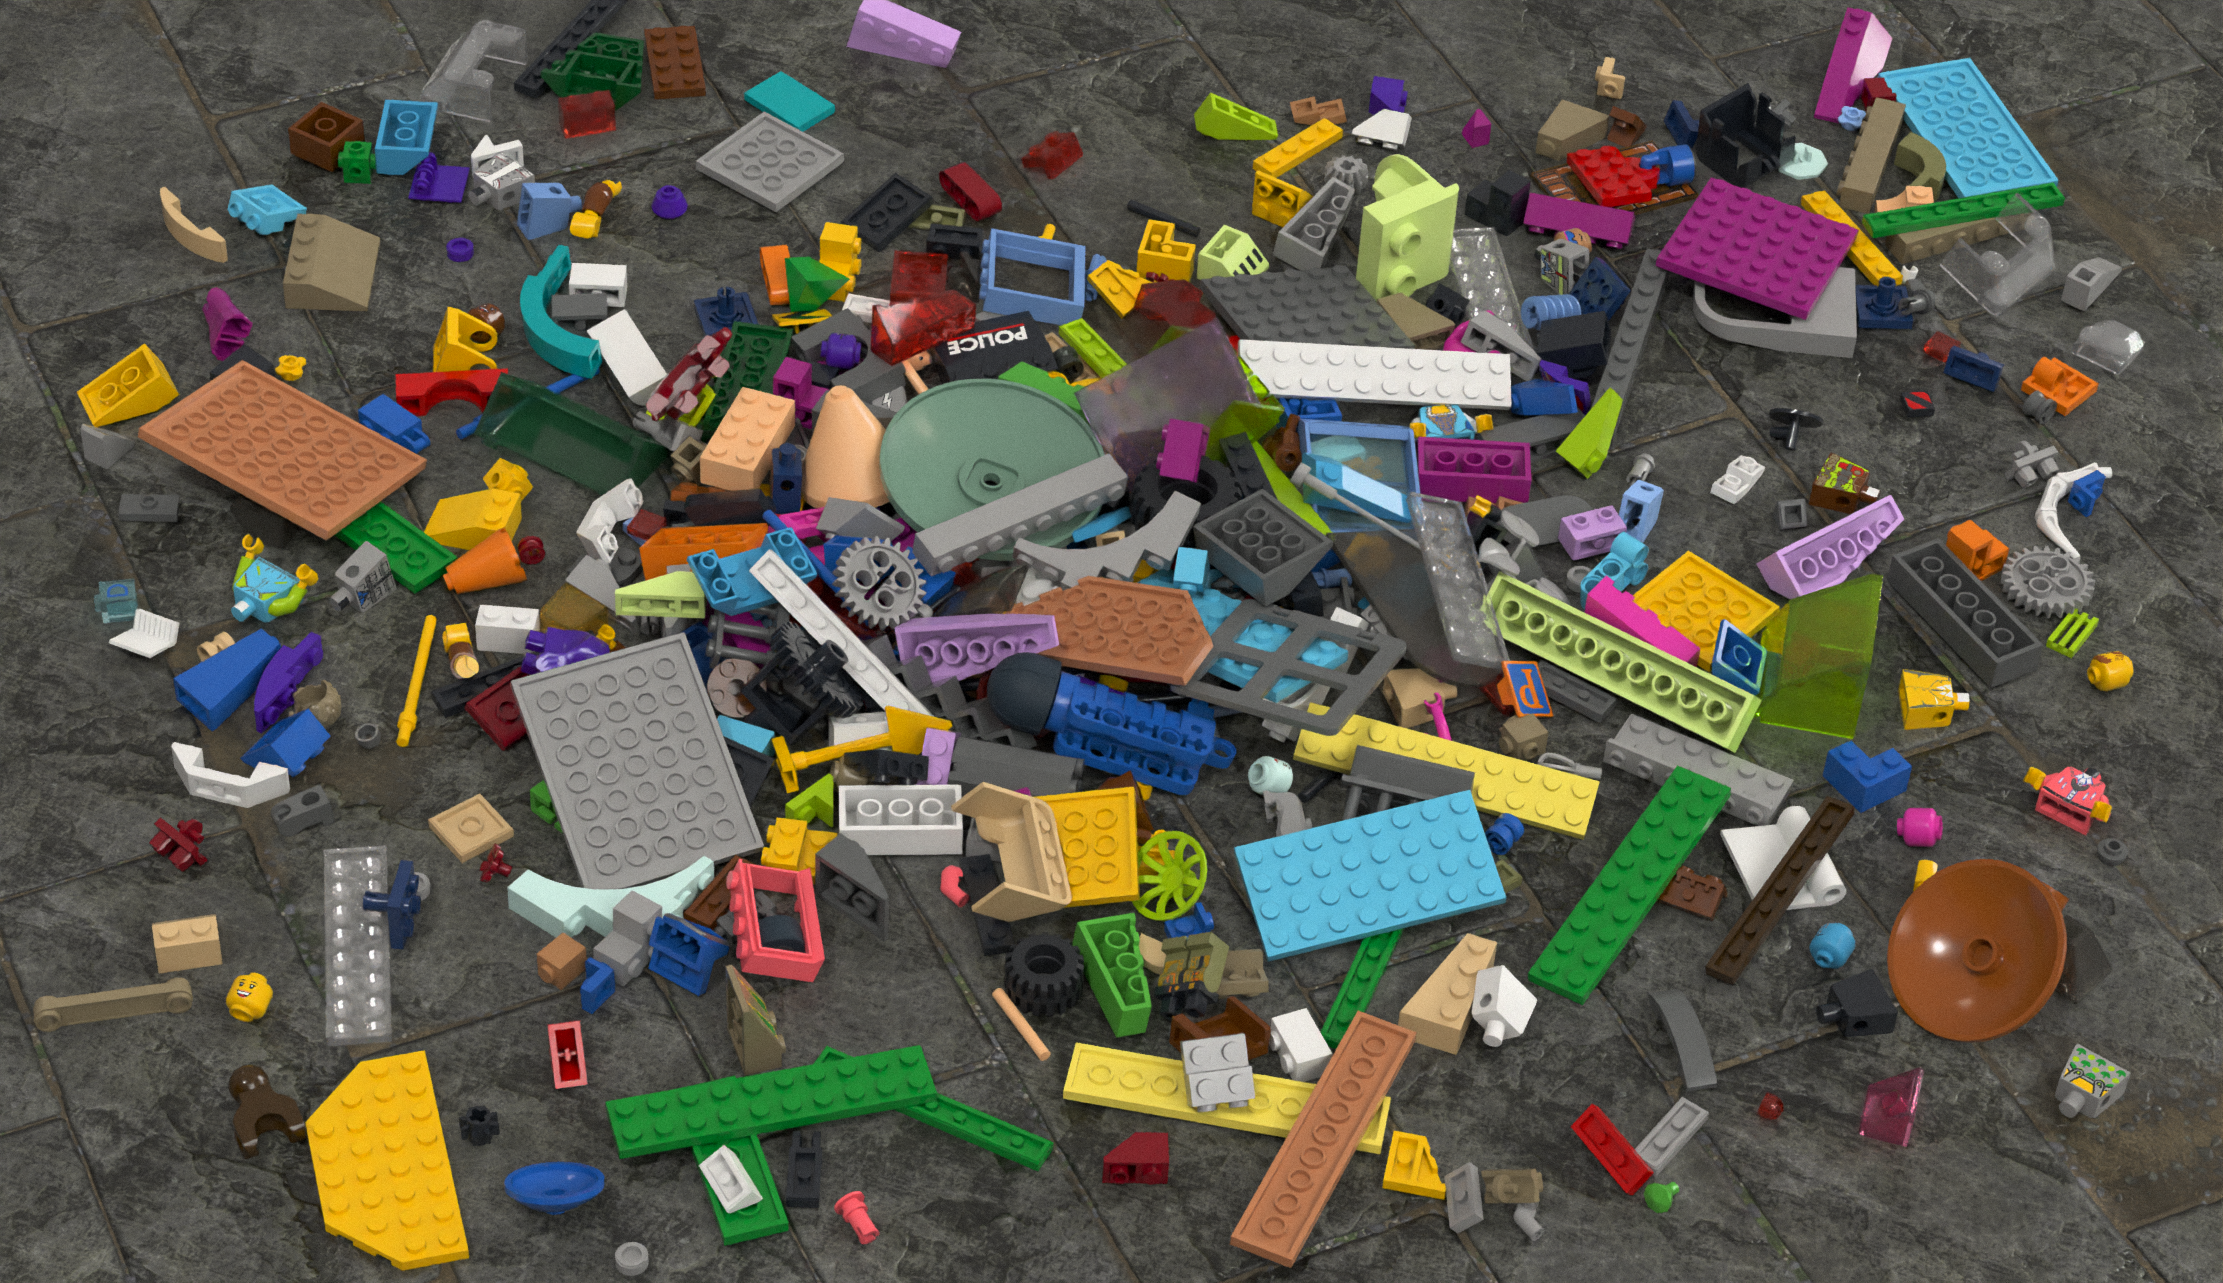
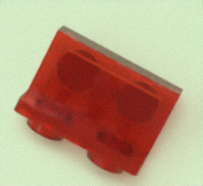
M1054 131L1047 134L1043 142L1029 148V153L1022 157L1021 161L1024 168L1043 167L1048 179H1054L1081 158L1083 152L1074 132L1059 133V131Z

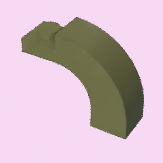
M1910 132L1898 144L1894 165L1913 173L1917 177L1909 186L1932 187L1933 201L1936 202L1941 194L1945 177V158L1940 150L1930 141Z

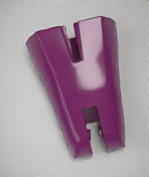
M215 287L208 292L206 297L208 303L204 304L202 311L209 327L211 352L217 360L224 361L244 344L242 338L249 336L253 324L232 303L224 290Z

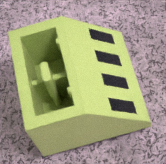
M1223 225L1198 254L1197 279H1209L1214 276L1231 277L1238 274H1261L1268 270L1269 263L1247 233Z

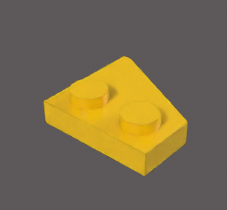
M1109 260L1087 277V281L1121 319L1156 293L1162 286L1155 280L1150 282L1139 277V273L1130 269H1123L1119 264Z
M1399 1131L1393 1132L1382 1188L1444 1200L1446 1186L1440 1181L1438 1166L1435 1159L1430 1155V1146L1426 1136Z

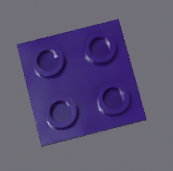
M429 152L428 157L422 160L421 164H417L409 199L462 203L470 167L437 165V158L433 153Z

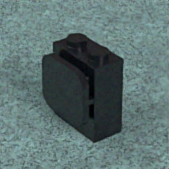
M1605 311L1541 321L1540 332L1536 334L1538 348L1534 349V352L1541 360L1567 367L1569 378L1588 377L1597 370V366L1608 364L1611 329Z

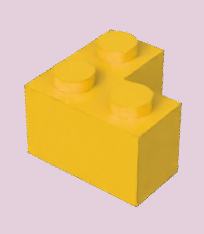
M1149 219L1138 250V276L1145 278L1147 272H1154L1160 277L1161 273L1169 277L1168 280L1174 279L1178 281V285L1189 286L1194 271L1196 245L1174 241V223Z
M826 222L822 231L819 262L850 278L829 300L845 302L848 293L854 291L855 275L860 274L862 263L861 259H857V254L861 250L862 239L858 238V227Z

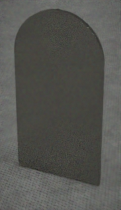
M1417 529L1399 530L1429 548ZM1387 530L1326 533L1325 536L1333 541L1332 549L1391 636L1406 642L1405 656L1415 666L1439 681L1463 688L1483 687L1496 679L1502 666L1499 648L1438 560Z

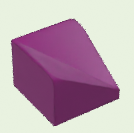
M1481 109L1475 111L1462 130V136L1471 148L1487 145L1490 141L1492 124Z

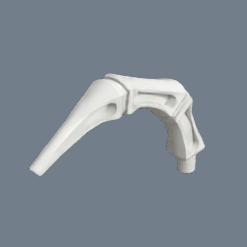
M2094 462L2071 472L2057 473L2047 482L2035 513L2037 528L2066 553L2071 552L2070 556L2073 559L2080 557V554L2070 544L2058 525L2056 508L2058 501L2071 491L2073 481L2096 470L2104 474L2105 478H2111V467H2098L2097 463Z

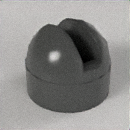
M365 723L358 727L355 732L359 745L364 749L370 750L381 742V733L374 723ZM371 733L372 737L366 739L365 736Z

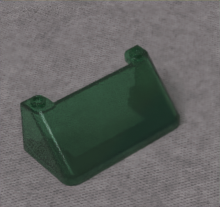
M501 372L474 432L475 435L483 438L482 444L496 450L498 445L506 447L597 491L602 496L630 478L636 488H639L667 458L670 449L655 439L533 381Z

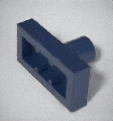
M1673 100L1663 121L1677 145L1686 144L1692 149L1698 137L1699 120L1691 118L1682 101Z
M1953 346L1950 349L1943 373L1994 392L1998 387L2004 364L1989 359L1988 355L1983 352L1975 354Z

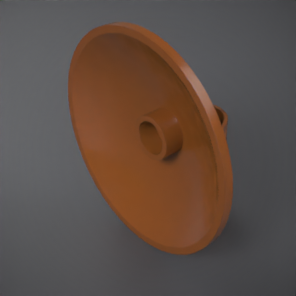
M1968 860L1948 866L1935 873L1909 896L1896 917L1889 938L1887 952L1888 974L1892 989L1901 1007L1909 1017L1925 1030L1951 1041L1967 1043L1984 1042L2005 1036L2017 1030L2043 1008L2059 982L2067 951V935L2062 911L2070 899L2038 880L2025 869L2000 860Z

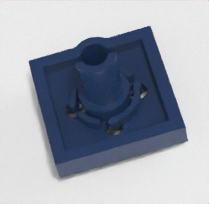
M1595 257L1569 294L1578 300L1581 307V315L1605 311L1609 321L1616 310L1622 308L1620 305H1624L1625 298L1631 290L1603 259Z
M1891 277L1880 278L1879 286L1855 285L1858 328L1912 329V313L1903 315L1901 312L1908 309L1899 310L1898 307L1899 301L1902 298H1908L1906 286H1896V281Z
M721 287L717 291V297L694 300V310L704 337L706 335L710 336L723 327L731 330L734 321L758 324L747 292L735 294L733 288L725 287L726 295H724V289Z
M400 861L391 894L365 891L363 897L364 911L387 912L391 948L403 950L407 937H412L414 931L413 916L414 914H419L421 907V896L416 895L419 886V875L414 874L413 861Z

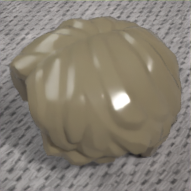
M322 680L321 685L318 686L310 684L306 687H300L297 692L293 693L295 714L309 709L324 728L334 724L341 714V697L336 688L326 680ZM293 711L289 712V716L294 715Z

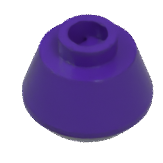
M666 185L656 192L651 208L660 218L672 220L682 216L686 212L688 204L680 189L672 185Z

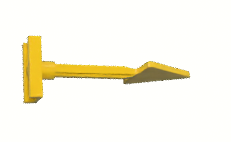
M886 706L885 713L889 729L887 733L805 753L804 751L790 753L783 736L772 738L771 740L777 755L775 760L787 793L799 790L797 771L806 769L809 765L838 759L846 752L874 750L887 746H892V751L919 755L923 750L926 728L948 731L953 725L950 720Z

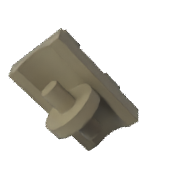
M1486 1169L1481 1171L1486 1186L1485 1203H1536L1540 1201L1539 1193L1543 1191L1542 1174L1536 1172V1169Z

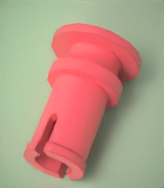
M860 1191L851 1192L837 1201L834 1210L837 1214L842 1215L845 1222L851 1224L861 1244L871 1243L876 1239L875 1236H879V1231L875 1228L867 1214L868 1208L863 1203L865 1198L863 1193Z

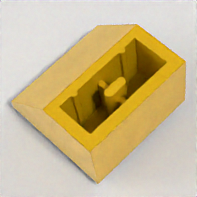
M1257 170L1254 180L1252 214L1280 227H1284L1314 196L1303 189Z

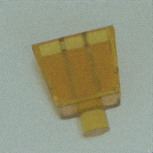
M564 583L540 611V632L543 633L546 632L548 627L561 630L584 632L592 630L597 636L598 630L603 625H608L607 607L568 583Z

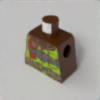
M1830 453L1813 482L1809 505L1852 514L1857 509L1860 501L1870 505L1877 502L1881 490L1867 486L1870 476L1868 469L1839 455Z

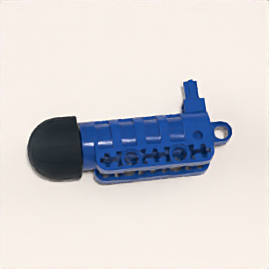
M1029 652L1013 654L1003 659L994 668L987 684L988 702L995 716L1005 725L1035 736L1040 734L1042 728L1056 732L1053 747L1057 754L1085 759L1084 765L1119 776L1131 770L1136 781L1179 795L1190 794L1197 782L1202 764L1221 769L1228 768L1236 754V748L1230 741L1214 736L1216 722L1213 720L1214 709L1208 708L1209 702L1192 698L1186 710L1176 713L1167 710L1165 704L1157 701H1152L1151 704L1137 700V695L1129 692H1124L1120 695L1108 691L1109 687L1107 685L1097 682L1094 686L1080 682V677L1061 671V661ZM1090 750H1098L1104 756H1096L1093 753H1091ZM1214 750L1223 751L1228 757L1219 756ZM1147 768H1155L1161 774L1155 775L1151 773Z

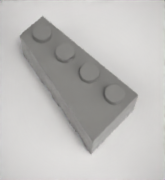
M1332 177L1278 232L1273 255L1299 270H1309L1313 267L1322 269L1348 216L1355 189Z

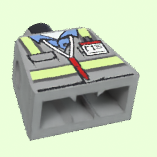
M1558 239L1547 245H1540L1534 254L1535 258L1541 262L1542 281L1559 295L1569 294L1589 266V249L1565 239Z

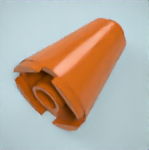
M505 527L498 529L446 567L448 573L443 575L449 591L455 589L457 594L527 581L523 567L521 568L519 557Z

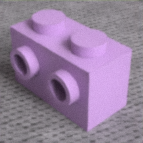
M1611 505L1561 518L1558 539L1574 561L1609 552L1615 538L1621 532H1627V526Z

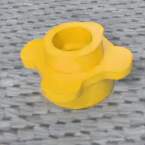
M292 355L281 356L279 358L280 364L275 368V372L281 375L284 380H297L303 374L302 367L306 365V359L303 357L297 358Z

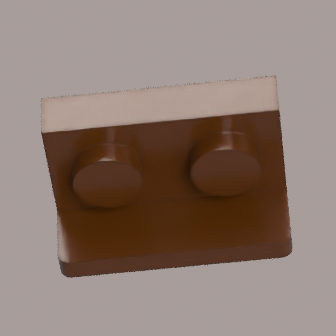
M1681 865L1656 902L1713 921L1721 899H1725L1728 892L1721 879L1712 875H1706L1705 877L1696 875L1692 869Z

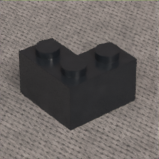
M1511 170L1507 171L1494 183L1485 179L1467 194L1464 215L1506 237L1524 223L1531 181Z

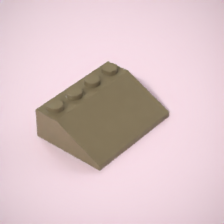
M297 214L283 280L285 308L368 311L381 243L380 237L326 215Z

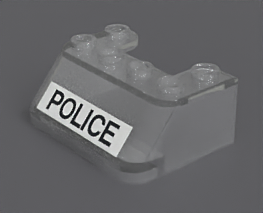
M488 20L476 23L450 46L422 89L421 102L438 103L437 111L491 122L490 90L494 85V77L492 74L484 70H476L484 56L527 65L526 29L498 24Z

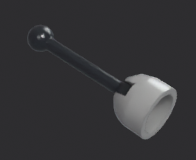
M958 584L953 585L951 591L930 606L923 604L917 609L918 613L909 619L933 617V610L952 596L960 595L962 587Z

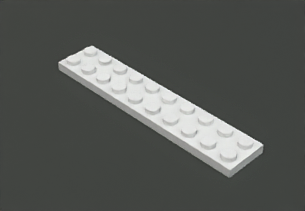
M1239 340L1238 396L1304 398L1308 400L1331 399L1345 402L1421 406L1458 405L1460 408L1509 410L1511 408L1510 354Z

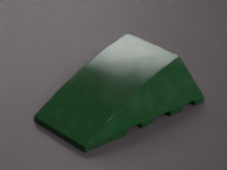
M595 32L579 43L576 51H568L565 54L564 60L557 59L552 63L551 69H543L540 72V76L565 104L615 112L641 93L644 40Z

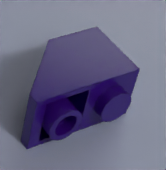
M1374 76L1369 104V112L1373 116L1383 109L1404 113L1408 91L1403 90L1404 80Z

